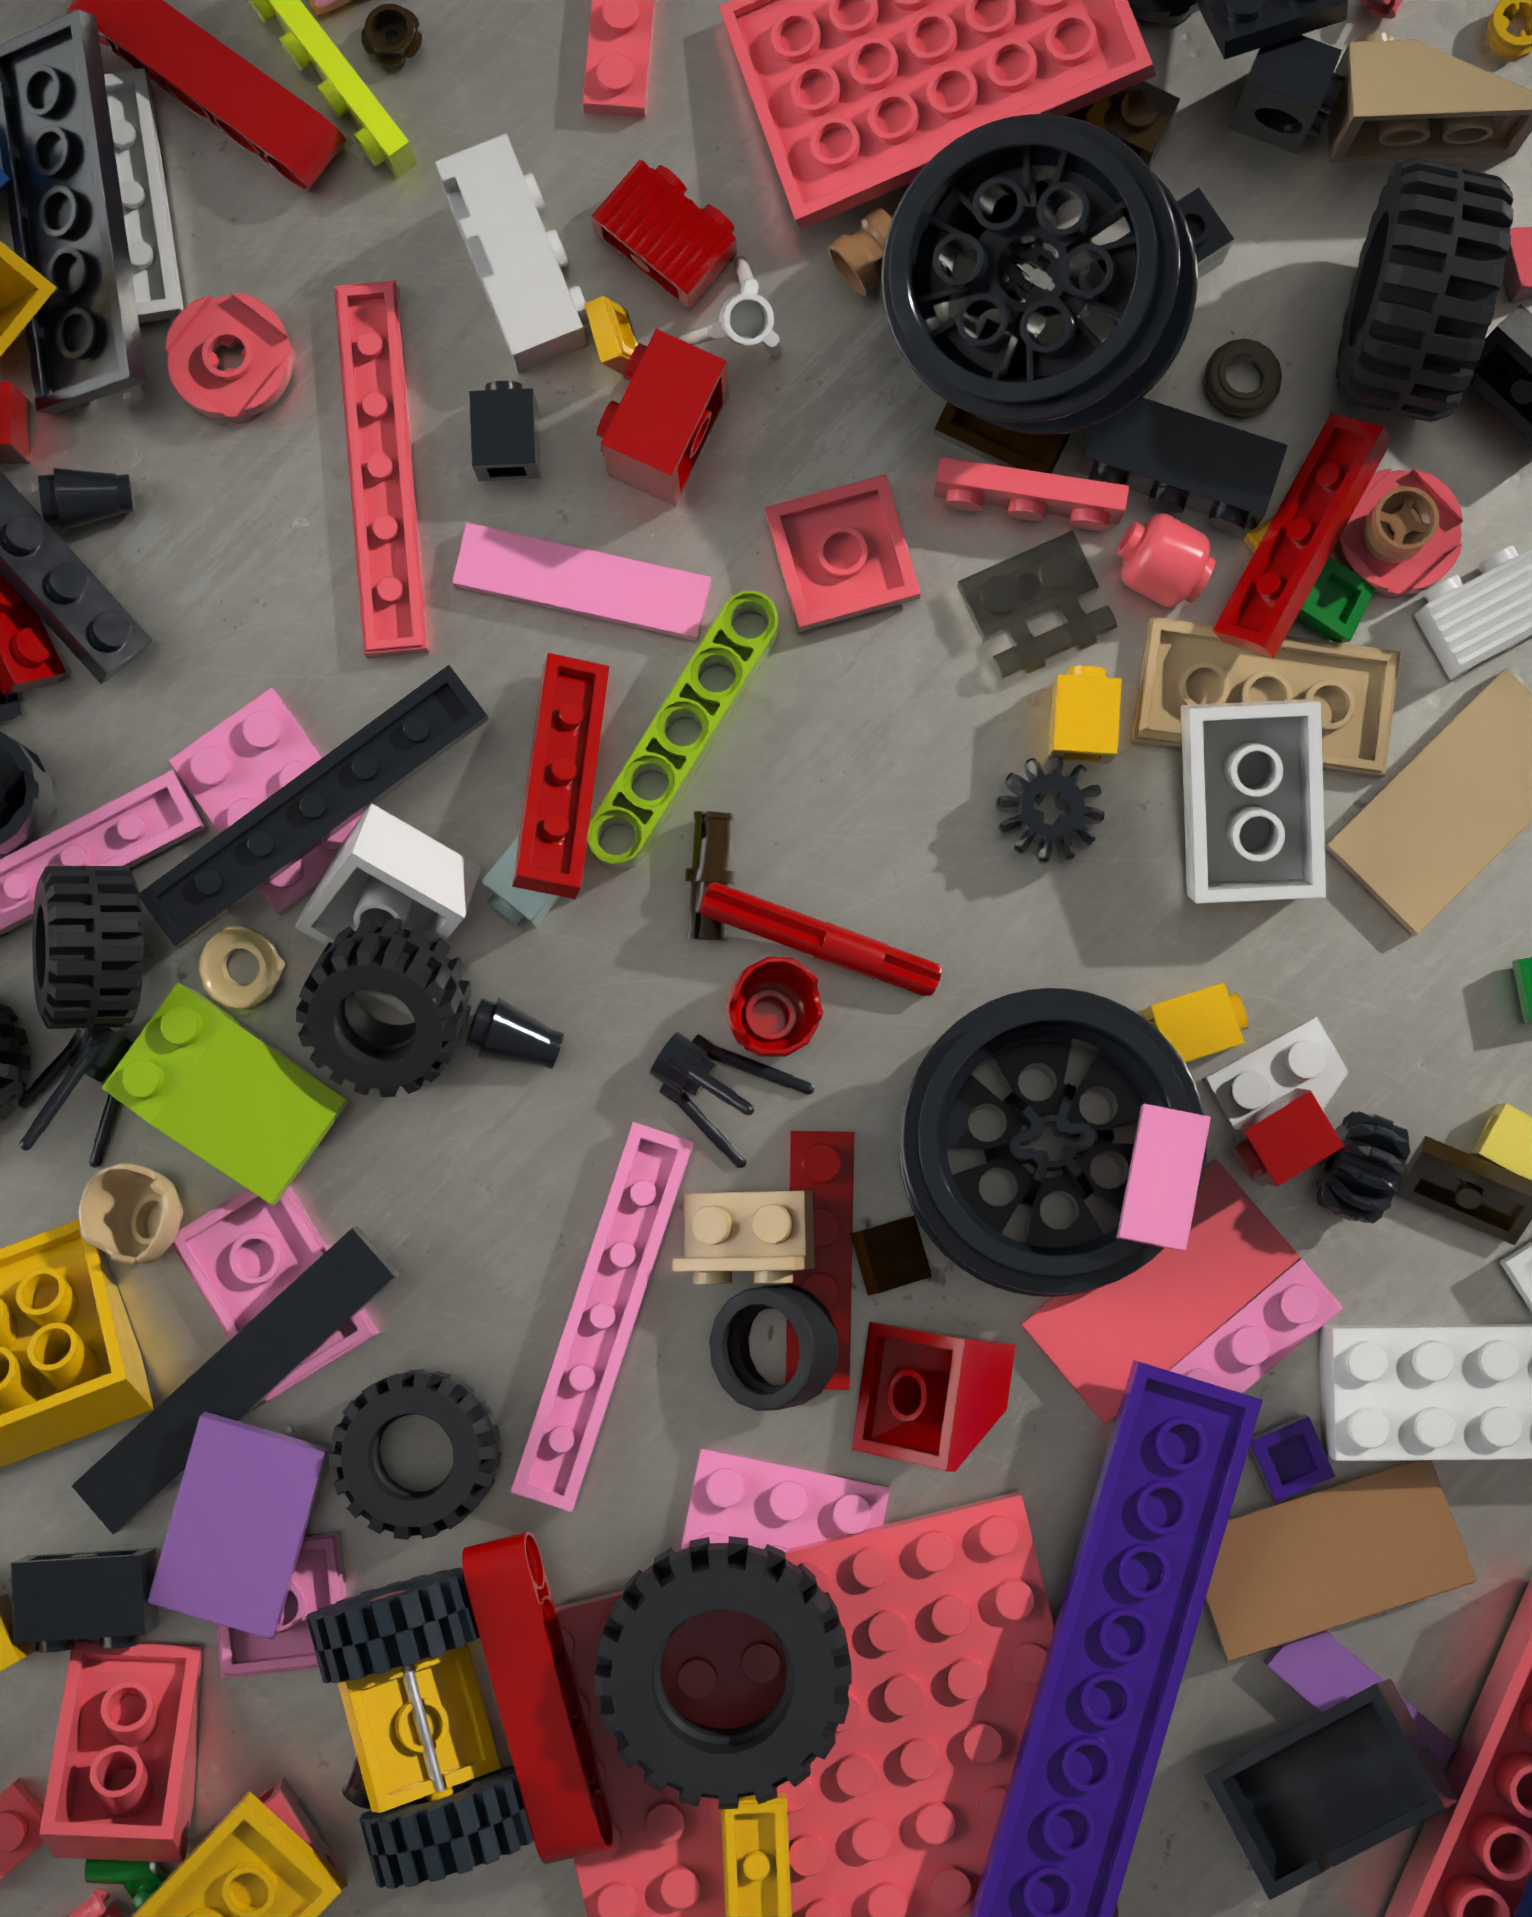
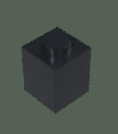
M494 381L487 383L485 390L469 391L472 467L478 481L541 478L538 404L533 388L522 389V384L515 381Z

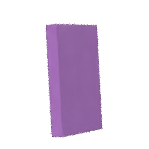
M204 1412L201 1414L147 1603L272 1640L279 1628L329 1448L212 1413Z

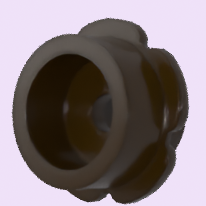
M383 4L373 9L366 18L365 27L361 32V42L365 51L368 54H374L376 61L385 66H398L402 64L404 58H413L421 48L423 37L418 32L420 24L415 14L397 4ZM389 32H396L398 34L397 39L394 41H389L386 37Z

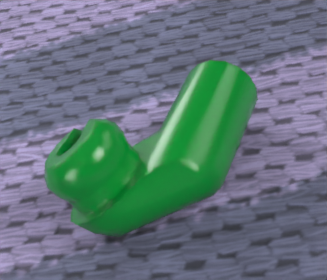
M86 1859L85 1863L86 1883L122 1884L133 1899L132 1903L135 1907L133 1913L168 1878L156 1862Z

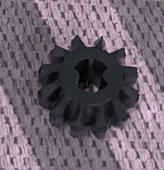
M1054 755L1048 765V774L1044 775L1040 763L1035 758L1028 759L1024 766L1029 782L1017 774L1009 773L1004 783L1016 796H999L996 800V809L1015 814L1014 817L1008 818L999 824V833L1001 835H1009L1018 830L1022 832L1023 835L1018 839L1013 848L1017 855H1022L1026 852L1031 842L1039 844L1036 854L1038 864L1045 865L1048 863L1052 852V845L1054 844L1060 857L1065 862H1068L1075 857V848L1071 838L1086 847H1090L1096 839L1092 831L1082 823L1100 824L1104 820V811L1085 806V803L1098 798L1102 790L1099 785H1090L1082 790L1079 789L1077 784L1082 780L1087 771L1081 764L1077 765L1067 778L1061 775L1063 768V758L1061 756ZM1046 796L1055 797L1056 808L1065 810L1066 817L1059 815L1053 825L1044 823V812L1034 810V802L1039 806Z
M1352 1111L1344 1117L1342 1124L1335 1129L1344 1147L1325 1158L1320 1164L1321 1171L1316 1181V1195L1318 1205L1331 1210L1332 1214L1349 1221L1374 1224L1382 1217L1384 1211L1390 1208L1393 1196L1396 1191L1400 1190L1402 1175L1407 1170L1405 1167L1406 1160L1411 1152L1407 1129L1394 1124V1121L1378 1114L1372 1115L1360 1111Z

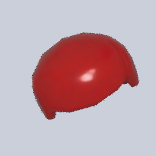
M766 957L745 968L731 984L726 998V1015L731 1033L738 1044L743 1045L745 1050L759 1057H786L808 1045L824 1013L818 991V978L804 965L793 958Z

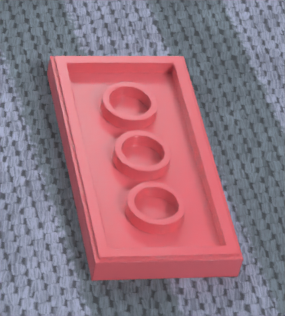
M1213 1159L1205 1166L1204 1178L1194 1206L1186 1251L1182 1252L1164 1248L1153 1260L1119 1281L1080 1294L1051 1297L1021 1322L1020 1325L1098 1418L1106 1424L1118 1414L1133 1360L1170 1370L1301 1257L1217 1159Z

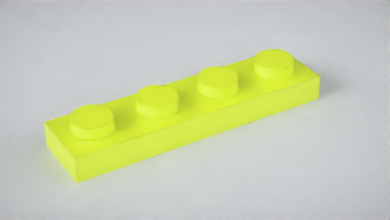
M247 0L264 23L272 17L277 21L286 33L279 40L298 68L303 70L310 65L323 81L316 88L335 116L340 118L347 113L360 129L353 136L374 166H378L384 161L394 175L399 178L417 164L409 140L300 0Z

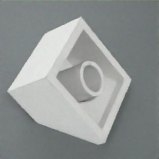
M371 803L343 840L294 928L327 946L329 942H334L339 932L349 926L356 932L361 921L375 919L378 927H383L388 918L402 919L403 930L412 931L414 925L418 924L428 929L425 937L430 941L435 942L440 937L446 941L465 918L482 867Z

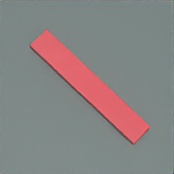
M396 280L334 286L364 655L367 658L429 653L399 286Z

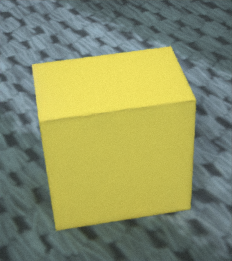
M1508 1103L1497 1104L1470 1154L1531 1180L1532 1117Z

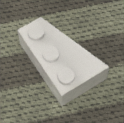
M507 133L435 161L449 206L518 373L587 346L583 328L584 324L589 323L584 306L586 301L579 286L568 289L560 269L569 265L566 253L556 230L553 229L546 232L538 214V211L546 208L532 172L523 175Z

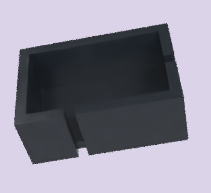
M1391 1678L1364 1689L1204 1775L1269 1900L1459 1801L1429 1746L1427 1745L1416 1751L1410 1741V1738L1421 1732Z

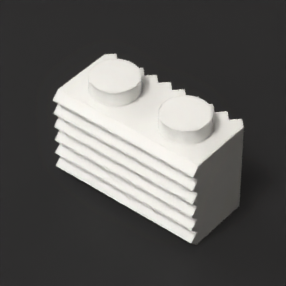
M1510 546L1479 564L1484 573L1483 575L1464 585L1459 576L1456 575L1424 593L1428 604L1423 606L1414 616L1450 681L1532 638V548L1518 555L1514 546Z

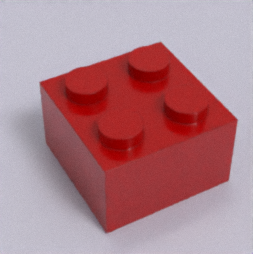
M656 328L648 346L639 343L635 347L624 373V379L630 381L628 388L620 403L613 400L609 402L599 422L596 435L603 438L600 452L603 453L608 476L676 507L729 397L727 362L718 356Z

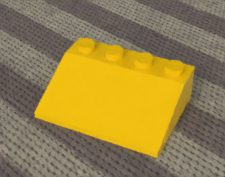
M79 1219L1 1248L0 1468L154 1410L141 1352L107 1256L104 1251L88 1245L81 1235Z

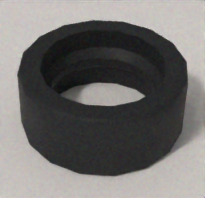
M791 1284L745 1289L727 1300L714 1319L709 1340L711 1365L721 1387L737 1403L756 1411L781 1410L799 1406L820 1395L834 1375L839 1355L837 1329L827 1308L811 1292ZM765 1309L779 1310L791 1322L798 1337L800 1358L796 1373L784 1385L773 1386L769 1384L757 1372L750 1357L749 1335L752 1323L757 1315Z

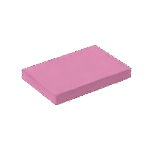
M291 1185L275 1206L269 1204L250 1190L245 1189L180 1229L177 1238L172 1243L229 1340L328 1250L327 1245ZM365 1308L356 1314L265 1398V1401L268 1402L379 1334Z

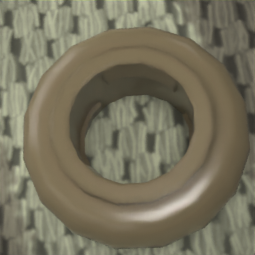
M1242 338L1228 341L1214 351L1207 361L1204 381L1207 394L1217 407L1228 414L1247 416L1257 414L1272 404L1280 391L1282 372L1280 362L1271 349L1259 341ZM1237 362L1250 364L1260 375V386L1253 392L1243 393L1236 391L1226 380V367Z

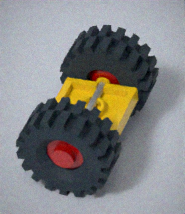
M463 1569L443 1570L430 1575L425 1574L413 1577L403 1582L398 1581L382 1588L362 1592L354 1597H347L336 1601L335 1604L326 1605L317 1611L309 1613L306 1616L322 1680L324 1683H338L371 1808L370 1811L360 1815L361 1818L359 1820L377 1886L395 1889L402 1885H405V1887L417 1886L426 1880H430V1883L442 1880L447 1875L457 1872L462 1874L473 1870L472 1867L480 1864L488 1865L500 1860L499 1856L513 1854L521 1850L520 1846L529 1845L533 1842L514 1766L503 1768L500 1766L467 1642L475 1641L480 1637L467 1592Z

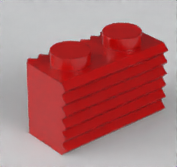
M639 159L591 215L594 233L690 310L736 257V237L732 234L735 227L714 206L706 204L703 209L697 207L692 200L684 195L687 191L684 183L668 168L658 165L654 170Z

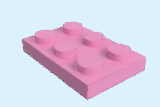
M271 687L168 761L216 829L221 833L323 757L280 696ZM363 813L260 889L277 914L283 915L314 892L343 840L362 817Z
M701 1448L680 1551L689 1548L691 1540L709 1537L710 1543H728L729 1536L748 1538V1545L765 1549L766 1545L769 1544L787 1552L790 1548L846 1534H857L866 1529L883 1525L890 1486Z

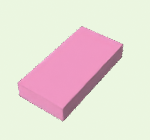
M1149 1104L1141 1106L1117 1233L1118 1239L1182 1252L1187 1250L1211 1117Z

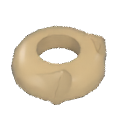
M227 926L220 932H217L205 944L199 961V975L205 990L215 1001L229 1008L246 1009L262 1003L274 992L285 962L278 955L276 947L264 934L249 927ZM239 948L253 953L259 964L258 975L249 985L235 982L227 970V961L230 955Z

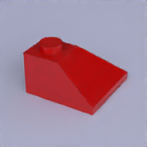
M869 1322L851 1450L942 1471L955 1472L1007 1410L1016 1345L959 1334Z

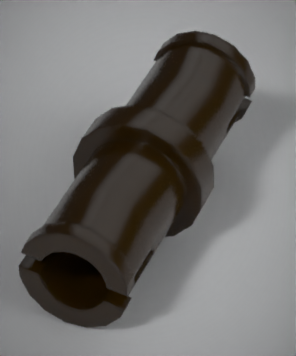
M694 811L692 868L685 869V881L691 882L689 923L686 939L727 941L726 924L701 915L699 905L703 892L709 883L717 882L728 887L729 884H735L736 871L730 870L734 814Z

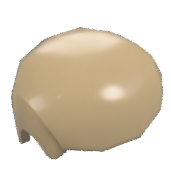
M119 1163L100 1169L85 1186L78 1208L81 1235L88 1245L104 1251L111 1256V1260L138 1265L139 1263L148 1264L159 1259L177 1238L183 1216V1206L174 1184L156 1170L136 1164Z

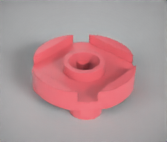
M231 293L232 296H220L212 299L209 295L196 299L178 314L166 336L165 351L168 354L167 366L171 383L183 400L197 412L213 419L227 420L235 424L248 422L254 415L270 408L281 397L290 381L292 368L295 364V353L290 344L286 329L275 312L253 296L244 293ZM237 343L244 346L240 354L244 361L238 368L230 367L226 371L217 369L220 360L215 351L218 347L223 345L225 348L231 349Z
M1392 469L1375 472L1335 545L1341 564L1375 587L1374 592H1378L1383 597L1390 599L1419 593L1436 584L1456 563L1462 547V543L1460 544L1462 537L1460 524L1463 522V517L1458 500L1441 480L1427 472L1415 469L1411 472L1403 470L1391 471ZM1402 486L1416 487L1428 493L1436 503L1439 512V527L1435 535L1410 560L1401 563H1387L1374 557L1366 548L1362 536L1363 523L1368 513L1390 490Z

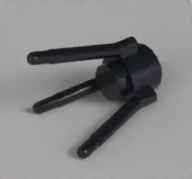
M77 1028L64 1050L33 1082L32 1086L18 1101L20 1108H29L69 1065L72 1066L32 1122L31 1127L19 1143L20 1148L28 1151L33 1147L84 1074L103 1084L108 1074H112L134 1042L110 1028H84L83 1031ZM108 1094L89 1158V1165L93 1168L99 1167L102 1163L121 1103L110 1094Z
M676 1032L657 1056L649 1074L663 1083L659 1093L676 1103L736 1167H745L747 1163L746 1158L686 1094L688 1092L697 1097L704 1088L744 1115L749 1116L754 1113V1106L712 1077L717 1065L708 1059L716 1060L807 1095L814 1092V1085L792 1074L716 1046L700 1034H697L691 1041L679 1032Z

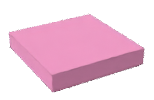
M341 1531L304 1536L279 1628L272 1640L216 1623L221 1679L319 1668L306 1616L321 1607L335 1604L336 1601L347 1598Z

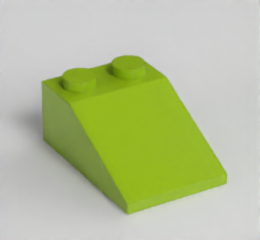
M178 982L102 1086L104 1091L150 1125L273 1206L278 1203L349 1103L347 1098L203 994Z

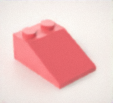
M75 1641V1648L71 1649L39 1832L40 1837L54 1858L182 1863L185 1860L195 1792L203 1649L201 1646L139 1644L126 1648L104 1649L100 1648V1642Z

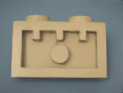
M813 1191L684 1193L685 1258L672 1259V1271L693 1272V1284L732 1283V1271H754V1283H793V1270L815 1268Z

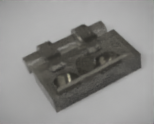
M1073 530L958 581L957 588L982 642L1005 632L1012 647L992 656L995 668L1002 679L1021 670H1024L1026 674H1030L1045 667L1044 660L1072 647H1075L1078 651L1097 644V636L1117 628L1116 619L1108 605L1087 614L1080 606L1078 600L1097 592L1099 585ZM1057 610L1063 625L1034 637L1026 623Z

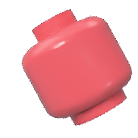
M1164 513L1154 515L1143 526L1137 522L1132 523L1122 537L1116 551V555L1124 559L1121 568L1123 583L1165 607H1175L1183 600L1189 603L1193 602L1205 588L1215 566V558L1209 556L1210 542L1208 537L1171 515Z

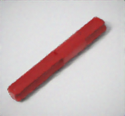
M717 882L709 883L706 886L700 900L699 912L703 916L810 954L814 958L871 979H878L922 996H932L939 985L942 967L938 963L891 947L887 943L830 922H823Z

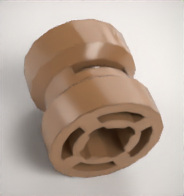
M880 207L874 208L861 219V226L854 235L842 234L827 246L828 254L839 273L861 296H867L881 283L882 255L892 217Z
M1402 486L1390 490L1368 513L1363 523L1362 536L1366 548L1374 557L1387 563H1401L1410 560L1433 538L1439 527V512L1436 503L1428 493L1416 487ZM1388 525L1390 526V529L1394 533V535L1390 533Z

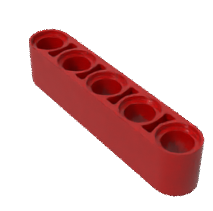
M73 0L66 9V14L79 9L95 15L99 42L102 46L134 69L145 68L153 83L290 182L306 191L310 190L346 143L344 135L327 118L163 0Z
M524 1532L465 1547L462 1552L464 1580L537 1853L541 1861L546 1865L611 1849L613 1829L610 1812L538 1544L530 1532Z

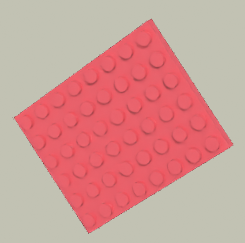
M1020 1491L866 1529L857 1534H846L788 1549L789 1551L785 1552V1559L796 1566L802 1563L816 1576V1582L824 1593L828 1592L838 1609L842 1627L845 1628L852 1672V1684L849 1685L848 1693L850 1705L845 1723L838 1724L835 1731V1745L825 1759L815 1758L810 1764L811 1775L799 1785L794 1787L788 1780L777 1787V1793H787L792 1917H963L971 1914L1055 1628ZM624 1590L556 1606L555 1610L608 1804L613 1829L611 1849L573 1858L587 1917H726L721 1809L718 1810L719 1799L701 1797L699 1806L696 1807L679 1802L680 1791L668 1785L659 1793L644 1783L645 1771L637 1764L630 1768L627 1767L616 1753L617 1739L614 1734H606L599 1716L601 1701L600 1696L595 1695L594 1676L597 1667V1652L609 1612L614 1601L619 1600ZM714 1610L689 1618L672 1634L661 1658V1680L670 1703L689 1720L710 1728H738L759 1720L777 1704L786 1682L787 1663L778 1638L761 1620L739 1611Z

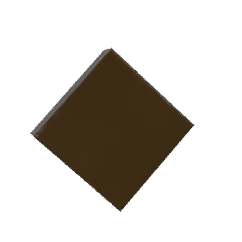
M915 1215L850 1233L867 1295L878 1294L932 1277Z

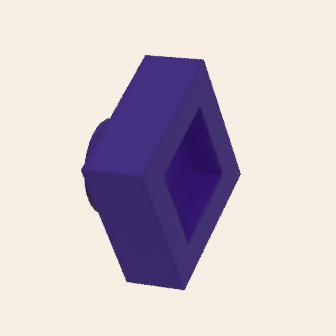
M1305 1414L1258 1434L1251 1439L1249 1449L1270 1497L1275 1502H1279L1336 1477L1309 1416Z

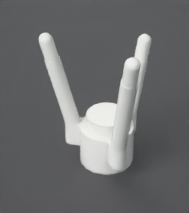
M737 256L734 264L741 284V294H737L725 302L719 314V322L681 335L679 339L691 345L720 339L724 336L731 342L739 345H756L761 342L770 356L776 358L781 354L779 336L772 330L774 312L770 303L758 295L759 284L753 278L746 258L744 256Z

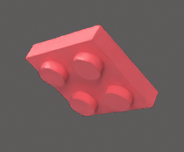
M886 474L765 507V516L798 632L920 599V589Z

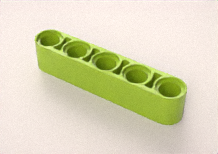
M754 590L742 591L733 595L725 603L591 819L587 842L596 860L605 868L614 871L628 870L636 866L643 859L774 647L778 637V611L773 601L765 594ZM747 611L757 612L766 619L768 626L756 638L739 636L732 627L734 620L739 614ZM713 664L727 666L735 675L733 684L722 692L706 690L699 682L701 673ZM680 717L694 719L702 728L698 740L689 746L675 745L666 737L668 726ZM652 770L661 772L667 777L669 785L666 792L660 798L646 801L639 798L633 792L634 782L641 773ZM613 824L627 825L635 832L633 846L621 855L606 853L600 847L602 833Z

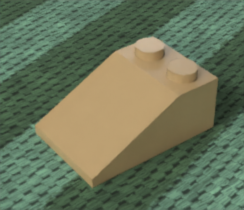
M1386 33L1362 36L1355 42H1349L1334 72L1345 78L1330 115L1328 114L1327 116L1330 162L1516 155L1532 132V90L1415 39L1394 40L1392 35Z

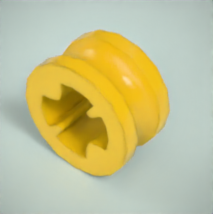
M1501 0L1496 5L1486 25V38L1489 46L1498 55L1508 59H1519L1532 52V0ZM1516 15L1525 18L1527 21L1524 30L1520 32L1518 37L1506 30L1509 22L1513 21Z

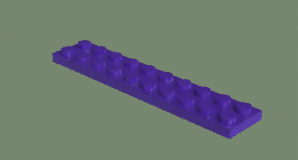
M1133 1360L970 1917H1113L1263 1402L1262 1399Z

